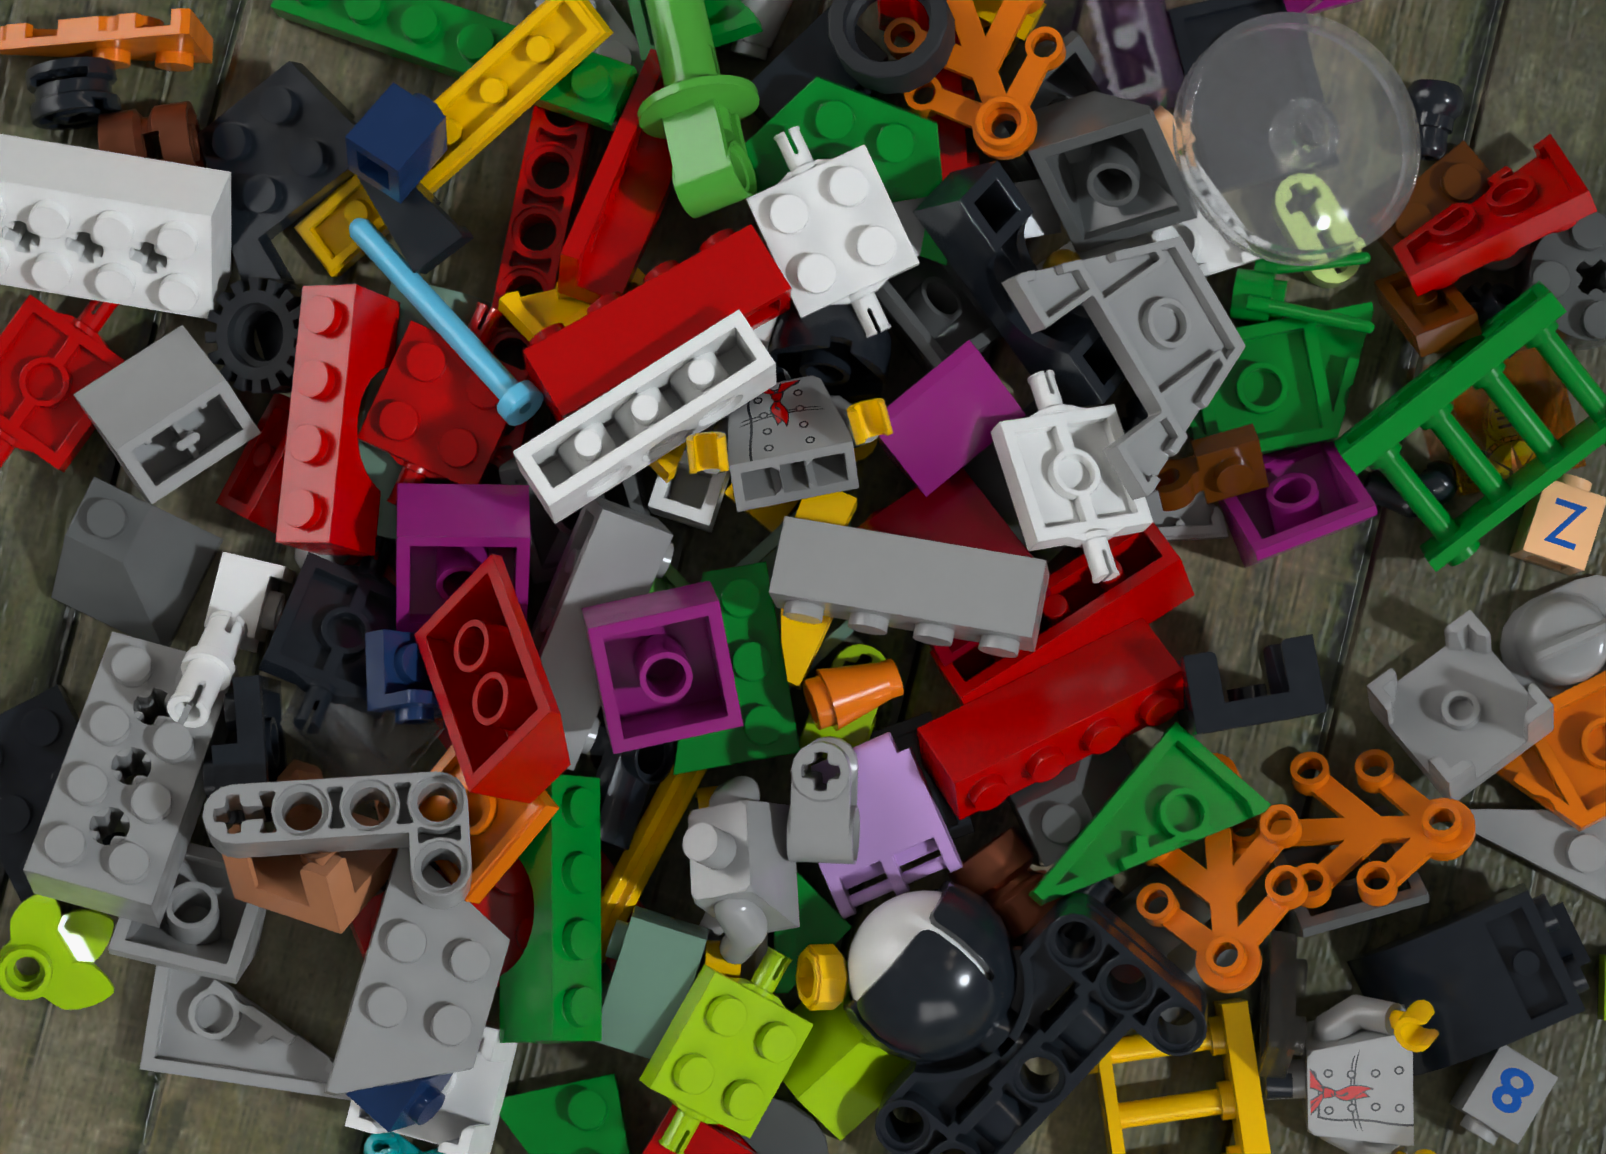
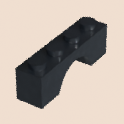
M998 160L950 172L913 213L1029 374L1032 375L1043 370L1044 373L1047 370H1053L1063 404L1078 407L1104 404L1126 377L1085 308L1078 305L1046 329L1032 334L1002 285L1004 281L1015 275L1038 270L1030 257L1024 238L1025 224L1034 211Z

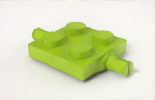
M768 946L766 954L750 981L745 978L728 977L705 964L703 965L639 1079L650 1089L668 1097L672 1104L678 1108L662 1139L659 1140L662 1146L674 1153L684 1154L700 1122L721 1124L749 1139L751 1138L814 1025L799 1014L787 1009L780 999L773 994L787 967L793 961L792 959Z

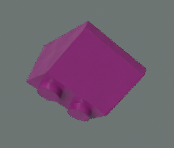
M397 484L396 631L416 633L491 553L502 556L527 622L530 562L529 485Z

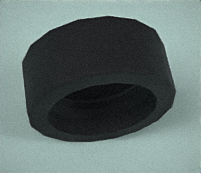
M833 0L828 12V37L845 71L861 86L883 94L906 93L929 83L947 65L955 45V19L946 0H917L924 6L929 16L927 36L913 53L897 61L877 62L869 59L860 51L855 40V26L859 16L872 3L878 0Z

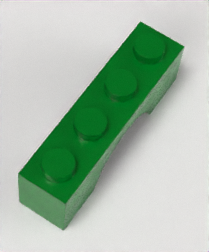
M561 774L545 789L559 806V810L518 857L525 867L531 882L534 897V919L531 935L522 956L511 969L500 976V1043L551 1044L602 1041L600 778Z

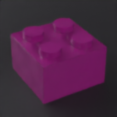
M710 580L581 608L604 721L613 754L744 726L720 603Z

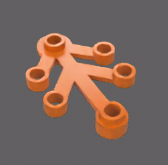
M946 0L955 19V30L961 46L958 44L954 45L944 69L973 80L981 102L944 90L938 79L934 77L929 83L904 93L905 101L910 110L926 118L938 114L972 128L973 138L977 146L984 154L991 158L1009 160L1024 154L1037 135V120L1030 106L1047 72L1058 68L1066 57V47L1061 34L1052 27L1043 26L1034 29L1027 36L1025 41L1027 57L1007 93L999 75V70L1026 15L1039 10L1045 0H1003L986 36L973 0ZM900 17L887 25L884 31V42L890 54L899 60L913 53L925 40L928 32L921 30L915 20L908 17ZM911 31L915 33V39L909 46L897 47L894 45L895 38L901 32ZM1049 40L1057 44L1056 50L1048 57H1039L1034 54L1036 46L1043 41ZM925 87L935 89V96L929 103L918 104L914 102L915 94L920 89ZM1012 121L1017 124L1016 131L1008 138H999L994 135L996 127L1001 122Z
M1370 749L1358 756L1355 762L1357 783L1361 789L1368 793L1382 794L1405 816H1380L1330 775L1328 761L1317 752L1301 753L1291 762L1292 784L1296 791L1306 796L1315 797L1339 817L1299 819L1302 824V835L1299 841L1292 847L1339 845L1319 864L1305 863L1297 867L1305 881L1317 880L1322 883L1321 887L1317 890L1308 891V896L1301 905L1302 907L1318 908L1324 905L1329 900L1332 889L1381 844L1405 843L1386 863L1371 861L1359 869L1356 876L1358 893L1360 898L1371 906H1384L1391 903L1397 895L1398 887L1430 858L1437 861L1456 859L1474 841L1476 824L1471 810L1465 804L1455 799L1441 797L1429 800L1395 773L1392 757L1383 750ZM1374 766L1382 767L1386 770L1379 776L1365 774L1367 769ZM1307 769H1317L1321 772L1312 779L1300 776ZM1262 814L1231 827L1234 864L1261 833L1259 820ZM1289 819L1277 820L1273 823L1270 832L1276 835L1283 834L1289 830L1292 821ZM1438 822L1453 824L1446 830H1437L1432 827L1433 824ZM1246 828L1256 829L1252 835L1246 837L1235 834ZM1375 878H1382L1389 882L1384 888L1377 890L1366 886L1368 881ZM1290 879L1293 893L1297 887V881Z
M1212 753L1242 779L1237 767L1229 757L1219 753ZM1272 805L1262 813L1259 820L1261 833L1235 864L1231 827L1205 837L1207 869L1180 849L1144 863L1150 867L1159 866L1210 905L1212 930L1181 910L1178 899L1165 884L1152 883L1145 886L1139 892L1136 900L1139 913L1149 925L1159 928L1164 927L1196 952L1195 965L1199 976L1208 987L1217 992H1239L1255 981L1262 966L1259 945L1289 910L1301 906L1308 896L1307 882L1296 867L1291 865L1277 866L1268 873L1265 879V889L1268 895L1239 924L1238 902L1283 849L1292 847L1301 838L1302 824L1296 812L1287 805ZM1289 819L1292 821L1287 832L1279 835L1270 832L1273 823L1277 820ZM1293 879L1297 881V887L1293 893L1286 896L1276 894V888L1283 880ZM1155 898H1168V905L1162 912L1157 914L1148 912V907ZM1228 949L1238 951L1237 959L1232 965L1227 967L1217 965V958L1223 951Z

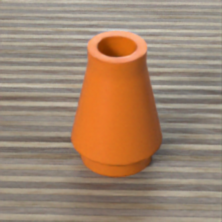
M891 658L876 663L816 669L815 677L802 681L805 700L818 730L832 726L835 731H838L890 699L904 694L900 674Z

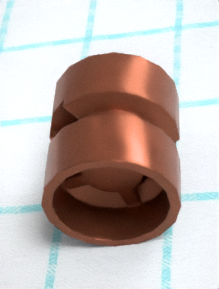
M190 101L154 106L148 117H143L136 109L102 113L98 116L99 150L156 159L152 136L159 135L163 159L158 160L205 168V159L197 135L200 132V128Z
M1011 826L963 860L962 868L947 873L953 883L966 886L989 902L1002 917L1013 940L1037 925L1055 903L1061 899L1058 898L1040 906L1028 895L1047 872L1046 870L1033 871L1030 866L1035 854L1015 826Z

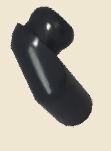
M1434 460L1427 464V469L1418 474V477L1442 506L1446 505L1456 494L1458 488L1456 483L1457 472L1448 462ZM1371 470L1363 486L1375 504L1405 517H1418L1381 471Z

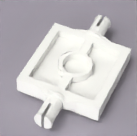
M792 127L788 129V133L798 154L794 153L784 131L774 137L790 172L777 185L747 198L746 202L772 258L792 288L791 299L800 318H804L830 305L852 304L859 322L866 333V338L877 335L867 310L871 311L880 333L892 326L889 324L875 292L888 279L918 266L919 260L865 144L833 159H817L814 161L800 132V127Z
M1044 370L1039 371L1027 379L1031 386L1038 412L1027 418L1001 421L991 431L1028 551L1063 545L1083 548L1092 575V582H1106L1120 574L1108 540L1116 536L1143 532L1153 523V519L1146 498L1131 499L1103 452L1105 448L1124 435L1115 404L1092 408L1063 404L1054 377V371L1047 370L1045 373Z

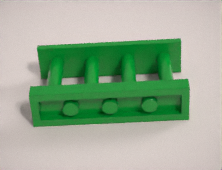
M1540 281L1480 327L1482 335L1463 341L1457 348L1447 352L1334 441L1341 457L1356 475L1367 467L1372 471L1379 469L1433 536L1420 545L1419 548L1436 572L1447 563L1453 567L1467 560L1479 548V539L1601 445L1606 447V394L1556 333L1559 326L1556 320L1567 311L1553 293ZM1522 346H1525L1527 349L1535 348L1589 415L1558 440L1503 373L1506 368L1503 361ZM1471 386L1475 390L1482 388L1536 455L1535 458L1506 480L1451 413L1454 408L1451 402ZM1418 427H1421L1422 430H1432L1484 495L1483 498L1454 520L1399 453L1402 449V445L1399 442Z

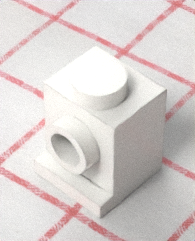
M222 552L204 627L213 612L219 610L233 612L225 627V631L230 633L237 617L243 618L247 624L248 633L239 649L256 653L259 641L265 642L268 629L275 631L283 613L285 594L277 592L279 583L283 581L292 584L295 571L282 565Z

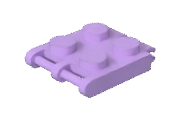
M891 732L884 733L853 747L857 754L859 765L857 806L860 814V841L856 864L818 863L843 919L857 913L855 907L891 891H894L897 896L910 891L908 884L946 867L950 872L963 867L960 856L912 747L899 752ZM828 759L811 766V771L822 773L823 783L825 784L837 773H840L839 766L829 764ZM938 849L940 850L941 856L907 871H902V865ZM886 873L888 879L852 895L849 894V888Z

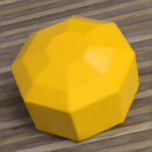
M834 944L808 945L798 956L795 977L799 999L809 1011L834 1010L843 1002L846 996L848 984L846 960Z

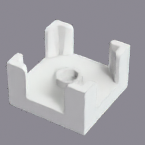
M487 1020L474 1067L467 1071L453 1073L442 1090V1093L445 1095V1101L434 1117L423 1125L414 1124L392 1132L438 1144L437 1151L445 1154H490L518 1043H500V1023ZM351 1099L345 1126L373 1134L388 1133L386 1129Z

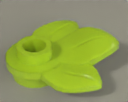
M38 894L30 896L21 902L10 919L11 940L0 949V988L9 996L19 1000H34L44 997L52 1004L64 1010H78L94 1006L106 1000L114 993L115 987L94 961L101 956L110 941L114 928V919L105 913L92 909H77L61 914V909L56 899ZM31 957L38 962L40 970L34 975H25L17 969L16 962L20 958Z

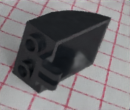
M1524 882L1347 961L1363 996L1404 1004L1406 1010L1417 1000L1428 1001L1433 1006L1435 1014L1426 1024L1420 1026L1426 1029H1436L1439 1035L1425 1051L1413 1052V1076L1472 1059L1579 1014L1586 1009L1578 994L1590 989L1580 966L1591 962L1563 902L1561 901L1550 906L1544 893L1532 898Z

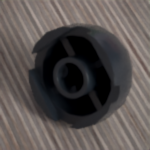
M791 299L790 310L779 315L768 345V352L775 361L776 366L788 372L790 379L807 376L821 378L829 395L840 396L848 402H858L876 397L882 391L883 382L887 385L891 361V336L888 329L880 333L870 310H867L877 331V335L866 338V333L859 322L852 304L830 305L804 318H800Z

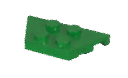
M816 76L745 143L747 154L756 176V193L777 185L790 172L774 137L784 131L794 153L798 154L788 133V129L795 126L800 127V132L814 161L817 159H833L865 144L891 202L927 197L943 181L937 121L820 76ZM925 230L920 256L947 265L948 260Z
M1372 302L1326 311L1371 321L1374 309ZM1284 318L1236 328L1246 347L1209 405L1198 411L1186 430L1191 440L1253 423L1259 438L1262 454L1335 441L1339 436L1346 404L1354 383L1367 333L1335 328L1294 318Z

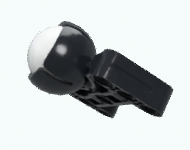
M945 881L939 889L912 891L882 903L866 917L851 943L847 965L850 991L843 1003V1009L847 1017L866 1040L888 1054L911 1061L893 1082L887 1086L876 1115L875 1132L877 1138L892 1154H942L943 1151L952 1148L961 1149L967 1154H1014L1131 1028L1156 1049L1172 1056L1191 1054L1200 1048L1206 1038L1208 1000L1203 989L1104 904L1088 894L1073 893L1059 899L1023 939L1022 946H1014L1013 938L1002 917L985 898L966 886ZM1071 921L1082 922L1090 927L1094 935L1085 941H1072L1064 936L1060 927ZM1129 964L1139 968L1144 974V978L1136 983H1122L1115 979L1110 971L1118 965ZM1074 981L1075 983L1067 990V992L1055 1003V1005L1050 1010H1048L1047 1008ZM1181 1007L1190 1011L1195 1018L1186 1025L1177 1026L1166 1022L1161 1013L1168 1008ZM1036 1057L1046 1058L1054 1063L1057 1070L1052 1074L1040 1075L1031 1071L1025 1062ZM987 1073H989L990 1075L977 1087V1089L966 1100H964V1098L970 1093V1091L983 1079V1077ZM902 1106L910 1107L921 1115L922 1120L916 1123H906L899 1120L892 1110Z

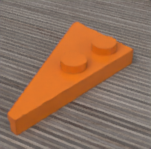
M189 8L171 9L170 25H164V22L160 19L135 12L118 14L116 16L58 20V29H36L28 23L0 26V55L101 57L111 60L115 64L116 69L129 68L131 60L155 61V67L176 72L193 70L194 63L212 64L214 39Z

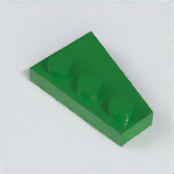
M766 561L702 573L701 582L710 580L719 599L744 726L678 740L673 775L798 753L800 750L775 607L769 594L770 580Z

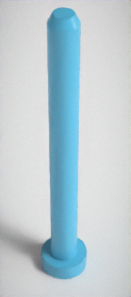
M364 218L354 219L349 225L351 239L499 399L497 405L499 415L511 426L520 425L529 420L541 407L544 399L543 393L529 380L518 382L418 273L412 271L406 259L370 220Z

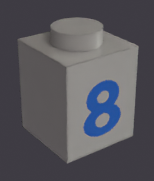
M1505 1045L1477 1057L1449 1104L1466 1114L1460 1126L1494 1146L1499 1136L1518 1145L1558 1077Z

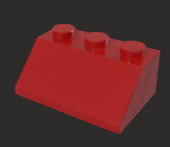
M491 553L414 636L468 791L470 793L531 804L571 764L561 713L502 556Z

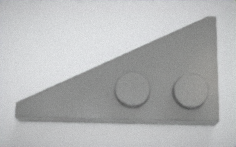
M1470 809L1475 819L1476 837L1606 903V819L1579 832L1549 810Z
M156 965L140 1063L141 1070L351 1100L346 1094L333 1096L324 1093L334 1062L332 1057L222 980Z

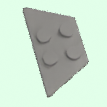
M409 847L397 848L324 1092L333 1096L367 1088L388 1086L425 1077L467 1071L474 1067L510 939L470 902L464 900L456 907L445 910L432 909L423 904L415 895L412 885ZM430 865L426 867L423 872V878L428 884L439 888L451 886Z

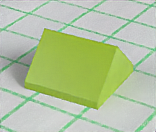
M847 984L846 996L850 991L849 984ZM844 1000L834 1010L809 1011L801 1002L792 1011L814 1025L785 1075L783 1082L796 1099L841 1141L880 1106L887 1086L893 1082L911 1061L888 1054L866 1040L847 1017L843 1009Z

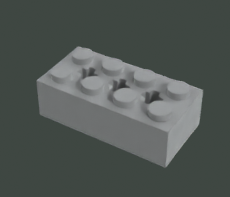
M112 631L23 868L34 894L157 928L160 927L206 798L203 783L204 761L212 760L211 745L225 744L229 733L224 714V697L226 693L234 692L233 679L225 690L219 691L211 708L208 721L201 727H185L183 724L191 710V706L186 704L178 722H175L168 714L167 705L183 676L181 664L186 651ZM235 665L236 670L233 677H239L237 665ZM158 716L154 725L146 724L149 719ZM144 773L147 775V777L136 776L132 782V785L125 784L124 782L128 777L133 776L134 774ZM112 833H125L126 837L114 836L110 845H104L102 842L106 836Z

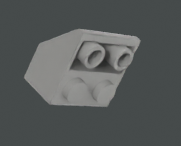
M180 325L73 394L141 496L150 504L157 502L261 433L226 379L183 325Z

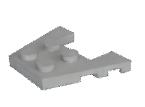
M1181 236L1115 251L1090 259L1062 263L1042 270L1023 272L1008 278L1002 283L1032 334L1046 329L1082 303L1148 413L1146 419L1103 450L1132 500L1146 497L1154 491L1161 480L1157 476L1169 457L1177 455L1188 438L1185 432L1198 411L1209 405L1246 347Z

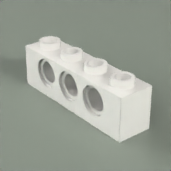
M737 310L514 450L513 454L519 470L554 524L686 442L687 436L702 432L776 385V363L741 311Z

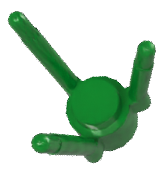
M1355 252L1283 260L1263 258L1255 261L1254 270L1238 268L1233 288L1230 318L1247 320L1246 325H1253L1283 319L1282 316L1345 330L1372 333L1375 326L1371 321L1285 302L1288 281L1276 279V274L1367 264L1370 262L1371 256L1368 252Z

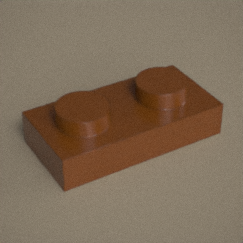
M1463 140L1371 215L1363 224L1401 268L1392 247L1451 204H1471L1490 189L1487 179L1493 174Z
M1403 270L1374 281L1380 305L1421 358L1432 353L1449 352L1457 348L1463 341L1482 335L1477 312L1454 284L1443 289L1431 290L1417 297Z

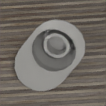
M1593 575L1576 579L1529 600L1513 611L1503 627L1499 648L1503 664L1526 690H1528L1530 684L1534 683L1545 696L1554 697L1606 670V576Z

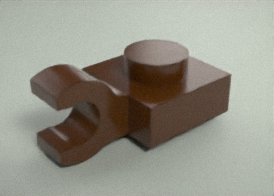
M1253 423L1191 441L1194 455L1178 460H1167L1157 476L1161 480L1156 486V491L1158 490L1163 511H1175L1189 505L1200 491H1203L1205 500L1209 504L1269 487L1260 442Z

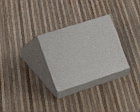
M189 843L160 927L157 928L119 917L108 947L109 954L237 984L259 951L266 909L234 898L222 853L214 848Z

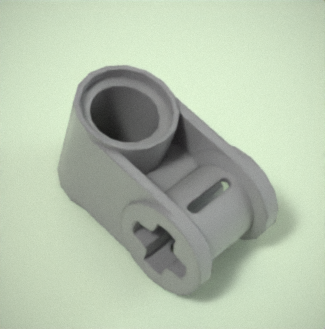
M833 736L820 737L800 749L793 759L791 768V805L787 821V856L790 862L856 864L860 841V814L857 806L859 765L857 754L852 746L842 738ZM823 752L827 753L828 763L839 766L840 773L829 779L827 784L823 783L822 773L811 771L810 765L822 757Z

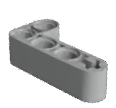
M435 771L232 784L220 787L209 796L204 804L203 820L210 842L218 852L227 857L251 858L409 847L412 885L415 895L423 904L432 909L445 910L453 908L465 900L471 888L472 860L468 798L465 787L456 777L448 773ZM436 795L445 796L453 801L457 809L447 820L441 822L430 821L423 817L419 811L422 803L429 797ZM378 800L388 807L389 814L378 825L364 826L356 822L352 817L356 806L363 801ZM301 804H310L318 808L322 813L317 825L311 829L300 831L294 830L285 823L286 816L292 808ZM272 806L271 814L276 832L267 833L264 821L267 820L263 807ZM243 810L246 820L241 824V832L229 833L225 823L230 821L231 811ZM447 860L455 864L461 874L451 886L439 888L428 884L423 878V872L426 867L434 861Z

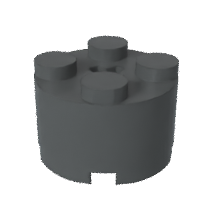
M1598 212L1580 219L1568 230L1551 233L1535 241L1530 246L1525 258L1517 265L1515 271L1514 286L1520 295L1540 281L1565 308L1567 312L1556 320L1559 324L1556 333L1571 351L1589 350L1606 345V215ZM1582 273L1592 280L1590 284L1592 291L1587 294L1578 288L1582 281Z

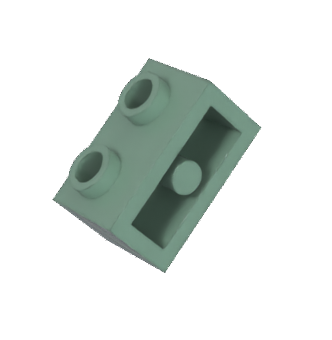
M636 905L630 922L617 919L605 957L615 959L617 963L610 984L602 982V1041L595 1042L651 1059L693 985L707 942L709 929Z

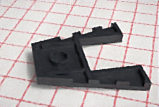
M288 61L197 134L207 168L231 172V248L240 278L243 281H249V277L294 281L271 240L356 175L348 169L345 136L357 124L353 120L355 116L302 63ZM357 176L414 273L427 274L474 238L465 226L458 225L439 206L441 202L422 183H418L400 204ZM268 311L260 316L255 326L264 358L267 361L274 359L278 355L283 343L281 321L278 315Z

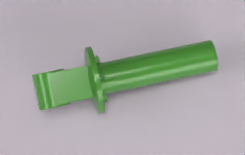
M645 0L664 88L656 91L642 102L637 112L640 128L646 134L660 139H667L673 166L672 180L677 197L684 210L692 218H698L745 200L757 192L756 176L747 154L741 122L749 118L758 108L760 101L758 90L755 84L748 79L733 75H721L704 0Z

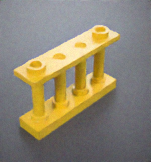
M1238 997L1214 1001L1216 1016L1208 1017L1206 1038L1200 1048L1194 1051L1210 1050L1212 1056L1222 1055L1226 1081L1216 1082V1089L1118 1103L1112 1064L1172 1056L1156 1049L1140 1034L1123 1036L1090 1071L1089 1074L1095 1073L1107 1154H1126L1122 1133L1124 1128L1220 1115L1222 1121L1232 1119L1236 1145L1226 1146V1153L1224 1154H1271L1247 1000Z

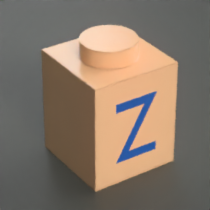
M1563 474L1526 503L1509 556L1569 576L1585 571L1606 505V497L1590 492L1592 483L1588 480L1571 474Z

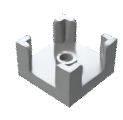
M1468 610L1445 628V647L1399 681H1397L1394 669L1390 668L1367 685L1370 711L1444 798L1458 801L1554 730V705L1534 683L1528 686L1527 692L1491 650L1490 632L1471 610Z

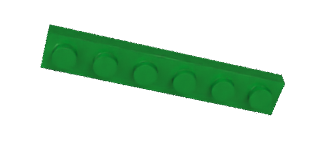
M273 0L270 6L278 17L458 79L516 27L515 25L441 0ZM591 52L533 105L614 132L639 74L633 65Z

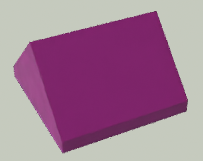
M968 340L887 407L893 434L888 436L879 435L877 439L891 462L927 497L993 442L991 431L999 422L1020 419L1026 414L978 349Z
M1334 441L1263 455L1269 487L1218 501L1245 568L1363 523L1378 514L1375 502L1354 471L1341 457Z

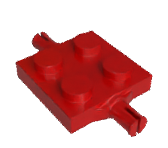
M31 294L24 301L0 335V469L14 449L17 448L35 453L62 472L66 471L96 429L73 394L125 361L112 352L103 337L98 334L120 304L90 300L76 319L71 315L55 312Z
M477 302V307L468 324V328L487 347L503 313L492 307L489 311L487 305ZM412 320L358 434L359 440L389 453L402 466L390 496L386 500V502L397 506L398 483L424 484L427 477L429 479L449 480L456 484H482L509 425L497 412L499 399L439 333ZM500 361L518 382L530 379L527 372Z

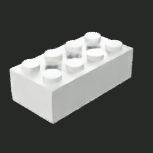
M0 134V285L205 319L208 318L210 310H217L219 303L216 299L221 292L225 291L232 275L231 172Z

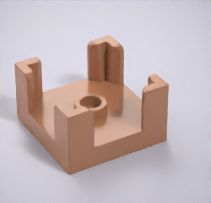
M294 759L278 776L277 782L323 779V775L319 767ZM374 800L378 820L353 813L352 817L361 825L374 826L386 819L389 809L384 803ZM310 804L297 805L289 811L285 823L294 830H308L318 824L322 813L318 808ZM235 823L228 832L231 834L241 832V824ZM397 848L251 858H233L222 854L235 899L342 934L389 879Z

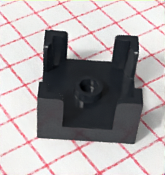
M1313 634L1286 638L1279 644L1268 645L1263 649L1270 695H1267L1265 684H1258L1227 690L1229 702H1225L1215 653L1204 652L1180 657V660L1176 662L1181 667L1183 676L1184 708L1177 711L1179 725L1192 736L1327 712Z

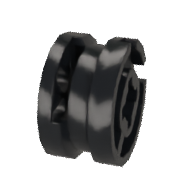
M87 56L55 59L37 64L27 69L25 73L27 90L35 94L36 101L30 107L32 124L38 128L46 130H74L95 127L98 124V116L100 114L122 111L120 98L112 92V85L117 81L115 64L109 59Z

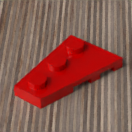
M1551 134L1533 146L1536 157L1513 173L1511 168L1504 166L1489 177L1487 181L1490 189L1471 204H1451L1392 247L1417 297L1431 290L1446 288L1455 283L1459 277L1490 262L1507 259L1514 255L1519 248L1548 234L1568 230L1580 219L1597 212L1590 191Z

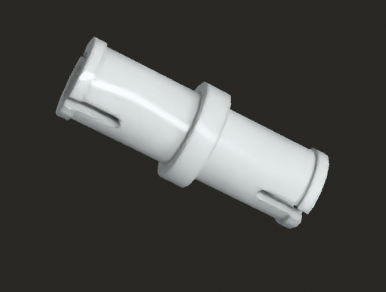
M224 610L213 612L206 622V628L198 644L191 647L182 660L181 671L183 676L175 693L168 701L167 710L170 717L175 722H178L186 704L190 705L191 710L183 724L185 727L197 728L203 726L209 719L211 708L219 691L225 690L233 679L236 670L234 658L248 633L247 624L240 616L235 620L230 633L225 631V627L233 612Z

